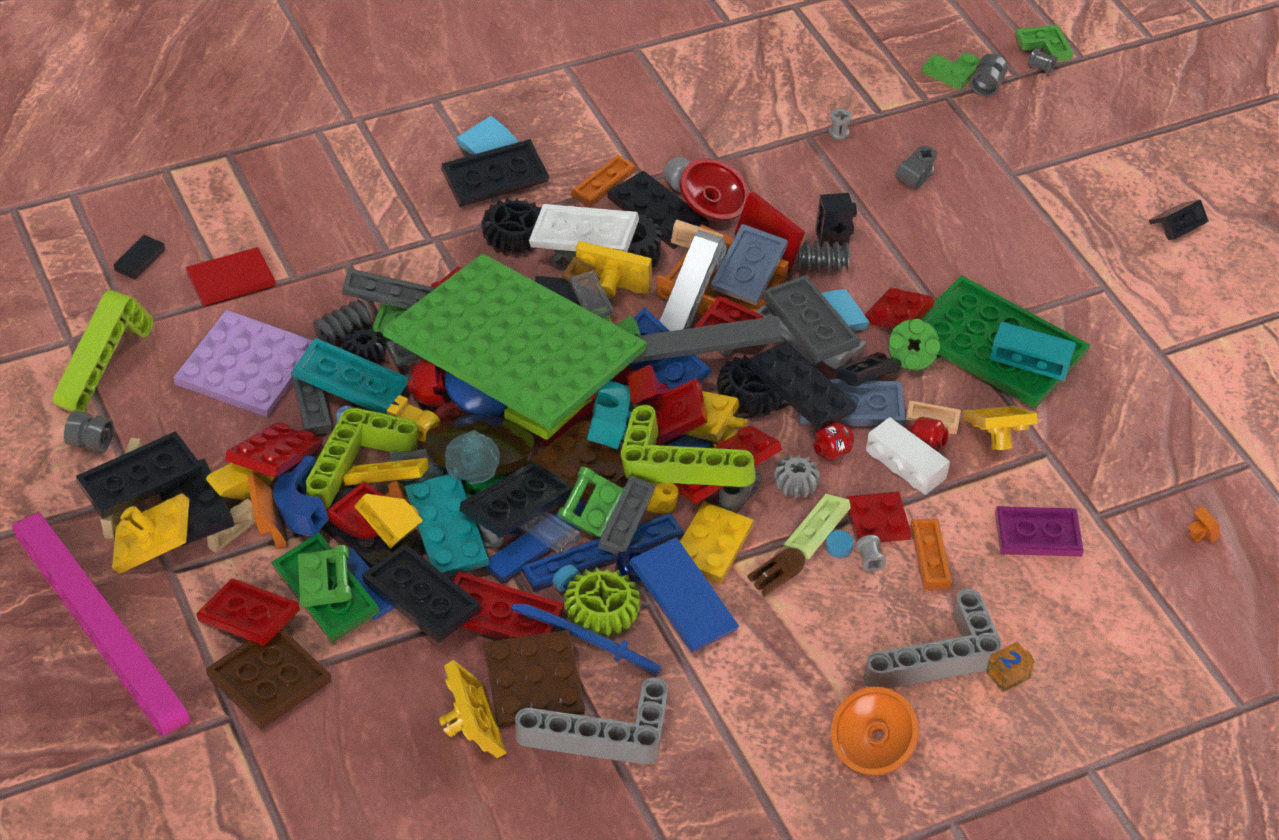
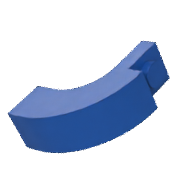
M305 456L291 473L283 472L279 475L274 485L273 497L285 525L290 530L301 535L315 537L329 520L321 498L306 496V480L316 460L315 457Z

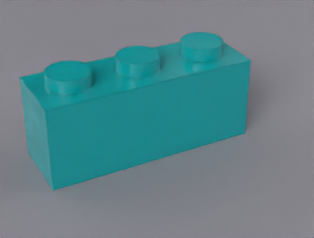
M1001 322L993 342L990 360L1065 381L1076 342Z

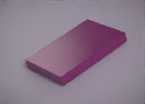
M996 506L995 517L1000 554L1082 557L1084 549L1077 509Z

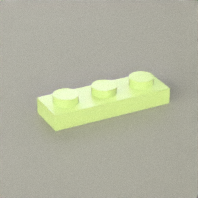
M825 494L785 542L784 549L796 548L803 553L806 559H810L851 508L849 500Z

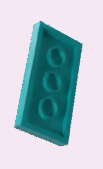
M317 338L310 344L292 373V376L382 414H387V409L399 395L403 396L408 388L407 380L409 379V377Z
M458 472L405 486L409 504L417 509L419 517L423 520L417 528L430 564L447 577L457 575L458 571L467 572L489 565V559L476 522L459 511L460 502L467 499Z

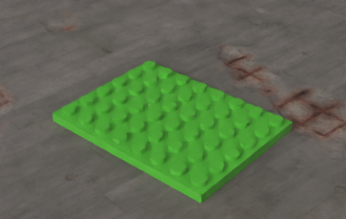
M483 253L383 327V336L549 430L556 427L641 355L647 346V342Z

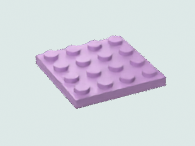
M226 310L176 373L174 384L268 418L293 384L291 372L313 340Z

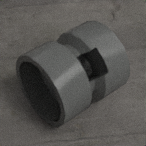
M996 54L984 55L980 59L970 80V85L974 92L984 97L995 95L1007 73L1008 66L1006 61Z
M73 411L70 413L65 424L64 442L67 445L83 448L86 445L88 450L104 453L112 441L114 423L109 418L96 416L93 419L88 413Z

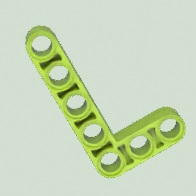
M111 289L104 293L54 392V405L71 412H83L124 331L142 338L149 335L153 327V318L135 298Z
M640 405L633 409L621 450L624 474L627 479L631 475L646 482L746 487L755 481L754 459L749 451L655 445L658 436V425L654 408L648 405Z
M359 408L345 410L306 480V496L321 498L325 510L328 509L344 481L343 476L349 471L361 446L401 455L414 453L417 450V423L410 419Z

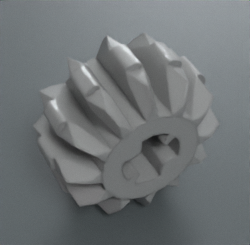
M799 454L796 458L787 455L785 460H779L774 471V482H776L777 490H783L784 497L791 494L794 499L798 495L806 498L809 493L815 492L820 480L817 463H811L810 457L803 459Z

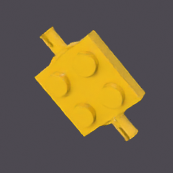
M703 391L708 422L681 435L686 434L695 438L719 442L724 432L729 428L741 429L747 427L748 420L734 417L739 408L738 398Z

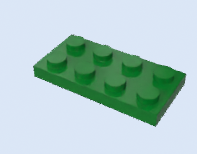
M317 533L315 537L312 536L271 563L275 571L300 601L298 554L331 550L332 548L322 535ZM329 563L330 590L337 587L336 563ZM348 568V586L351 587L352 598L350 600L304 607L331 643L380 613L378 605Z

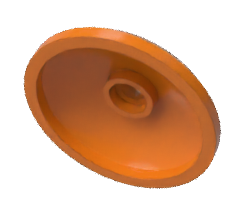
M868 687L852 693L839 705L831 724V740L838 757L852 770L870 776L885 775L903 766L914 753L919 740V721L915 710L902 695L884 687ZM877 731L884 732V736L880 740L875 739Z

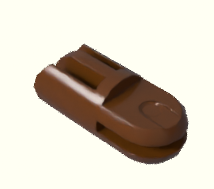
M787 548L749 573L747 578L750 582L755 581L754 586L757 590L763 589L761 594L765 597L799 574L804 567L805 557L798 549Z

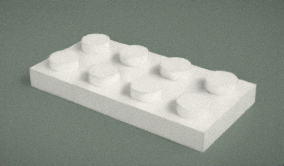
M543 204L529 243L533 248L576 251L578 241H583L627 252L639 221L638 212Z

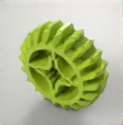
M596 567L592 573L585 569L583 576L576 574L574 581L569 582L568 589L564 595V610L568 614L570 622H574L597 634L605 633L608 638L611 632L620 635L622 629L629 630L631 623H635L637 614L640 611V594L635 582H630L629 575L621 577L619 570L614 573L610 572L608 567L605 571H599Z

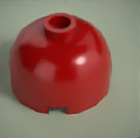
M422 358L413 366L410 378L407 380L410 394H414L417 401L422 405L431 408L450 406L451 404L448 400H452L445 387L446 371Z

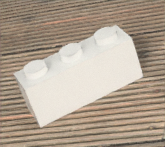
M891 417L869 432L866 451L924 495H927L947 479L950 461Z

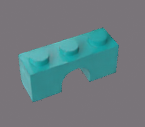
M609 381L597 391L592 409L594 414L589 425L587 440L618 449L620 441L625 439L633 408L629 386Z

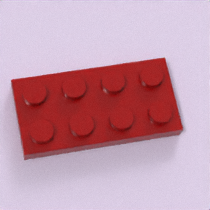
M276 422L228 449L225 461L275 478L301 462L305 456H311L319 451L323 439L315 437L312 432L305 430L297 431L291 429L288 424Z
M751 425L741 428L738 433L727 440L719 442L714 447L716 449L749 451L753 455L755 467L782 450L779 440ZM672 483L678 488L679 495L694 504L724 487Z
M458 571L453 580L454 583L481 603L482 611L461 627L500 640L550 633L555 630L553 626L512 611L511 606L513 604H528L560 618L564 611V603Z

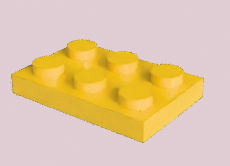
M703 501L680 543L706 579L722 584L753 528L754 520Z

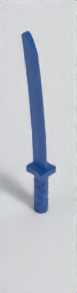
M513 604L511 606V610L536 619L562 631L569 630L571 635L614 654V660L617 662L621 658L626 659L655 676L658 675L662 667L627 648L628 642L625 640L618 644L591 630L528 604Z

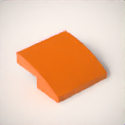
M247 475L253 515L260 535L271 532L277 549L288 547L284 521L275 503L273 490L256 475Z

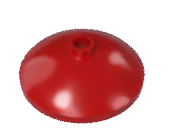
M711 158L698 159L688 164L680 177V190L684 200L701 216L714 221H730L741 215L749 189L741 174L729 164Z

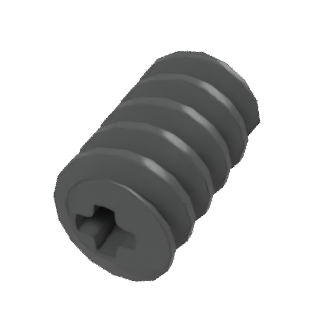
M805 240L802 247H799L798 271H801L803 265L806 264L808 272H811L813 265H816L818 272H821L824 265H826L828 273H831L833 266H836L838 273H841L843 266L846 267L848 272L850 260L848 242H844L840 249L838 242H834L830 248L829 242L824 241L820 248L818 241L815 240L812 247H810L809 241Z
M360 299L351 301L348 306L343 305L340 307V310H333L331 315L325 314L322 316V319L317 318L313 321L318 339L329 342L334 346L337 345L336 337L341 342H344L345 333L350 334L352 329L355 328V330L359 331L363 327L362 324L367 329L372 327L370 313Z

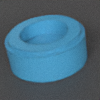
M836 530L827 536L825 548L830 555L843 558L851 554L854 540L849 533Z
M566 565L554 575L552 583L559 592H566L569 582L574 581L576 574L581 575V573L574 565Z

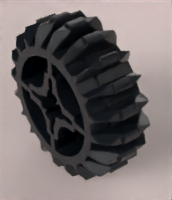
M507 198L505 202L498 200L496 205L491 204L490 208L485 210L481 222L482 234L487 241V245H492L494 250L501 249L502 253L509 251L512 255L514 252H520L523 255L525 250L532 252L533 247L530 246L529 239L542 207H537L535 202L529 204L527 199L519 201L518 198L516 200H509Z
M744 355L742 359L735 357L733 361H727L726 365L721 368L717 378L718 394L738 398V414L745 412L749 417L751 414H756L760 417L762 413L769 415L772 410L777 411L778 407L784 402V399L747 366L749 358Z

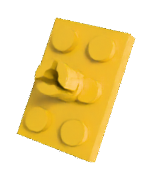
M578 241L576 246L577 277L585 281L599 282L595 289L598 294H601L604 288L602 296L612 298L615 296L616 288L619 287L634 293L649 295L652 288V258Z
M1016 406L963 410L964 421L971 423L972 427H980V430H987L991 434L992 450L1012 448L1011 427H1013V430H1027L1029 425L1038 424L1037 413Z
M181 493L142 513L136 507L127 508L120 517L122 521L116 525L112 569L121 574L186 543L189 498Z
M455 660L450 661L444 665L447 674L445 682L449 690L454 694L456 701L453 702L454 709L439 717L441 726L445 724L448 726L443 730L449 737L455 736L462 730L469 741H475L484 752L488 751L498 759L506 754L507 750L484 685Z

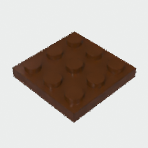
M583 417L530 460V463L536 462L572 486H575L579 478L577 473L582 466L591 469L595 474L618 486L627 480L621 459L623 443L620 441L618 449L587 440L591 421L586 417ZM588 482L579 500L580 503L586 505L595 485Z
M283 628L265 646L248 640L206 668L207 676L260 729H263L331 682V674Z
M569 630L483 642L498 727L515 725L517 713L524 708L576 715L585 714V705Z

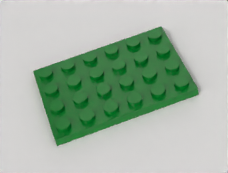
M962 275L934 302V306L921 318L923 322L930 324L938 334L940 343L938 355L1035 409L1062 380L990 360L993 342L1000 323L1005 322L1076 342L1068 373L1088 353L1090 344Z

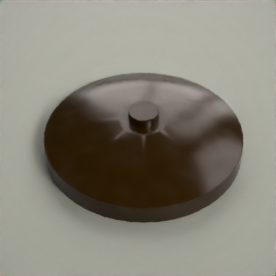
M463 414L448 417L433 424L426 433L425 449L428 456L435 463L446 469L469 475H500L518 470L531 460L534 450V439L528 430L503 417Z

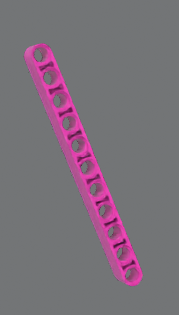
M36 512L13 523L12 528L19 543L157 732L164 737L189 724L190 717L182 702L42 514Z

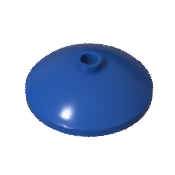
M446 371L445 387L449 397L458 408L467 414L494 415L499 417L504 415V410L508 408L507 405Z

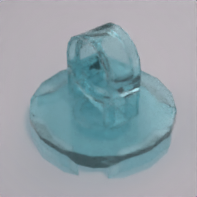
M472 430L456 437L446 447L445 465L447 472L454 479L459 481V478L469 480V484L485 482L495 475L500 463V452L498 446L491 438L479 434L476 430Z

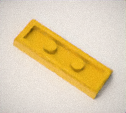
M428 458L356 465L343 476L345 486L361 484L363 481L375 483L421 478L430 466Z

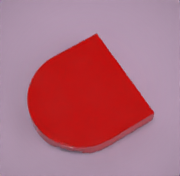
M363 481L326 511L329 521L348 535L356 538L378 536L377 532L354 506L365 494L385 495Z

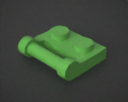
M582 466L577 473L579 478L564 507H560L557 516L599 539L602 537L624 489L595 474L591 469ZM589 482L595 486L579 517L573 512Z
M338 545L331 550L298 554L299 591L302 608L345 602L352 598L351 587L348 586L347 560L350 555L347 546ZM329 563H336L337 587L333 590H330Z

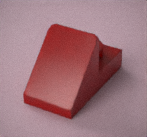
M651 365L628 375L630 398L633 405L642 404L669 391L667 383L659 384Z

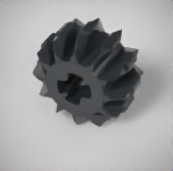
M361 327L359 331L352 329L350 334L345 335L342 349L378 364L384 361L387 347L381 332H375L373 327L368 330H364Z

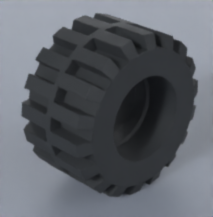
M641 214L638 215L639 221L627 252L652 258L653 269L660 260L662 234L658 224H654V220L651 218L647 219L645 215Z

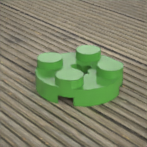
M921 319L901 322L893 329L888 341L890 358L894 357L901 360V368L910 371H920L929 367L937 358L940 350L937 332L930 324L923 322ZM909 339L920 342L918 345L919 351L916 352L914 349L908 350Z

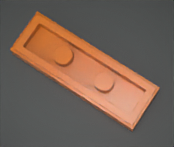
M616 155L571 190V197L590 208L607 195L610 189L616 187L636 172V165Z
M911 520L910 527L923 590L951 589L952 579L939 520Z

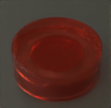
M448 402L441 405L434 414L442 420L461 415V410L456 403Z

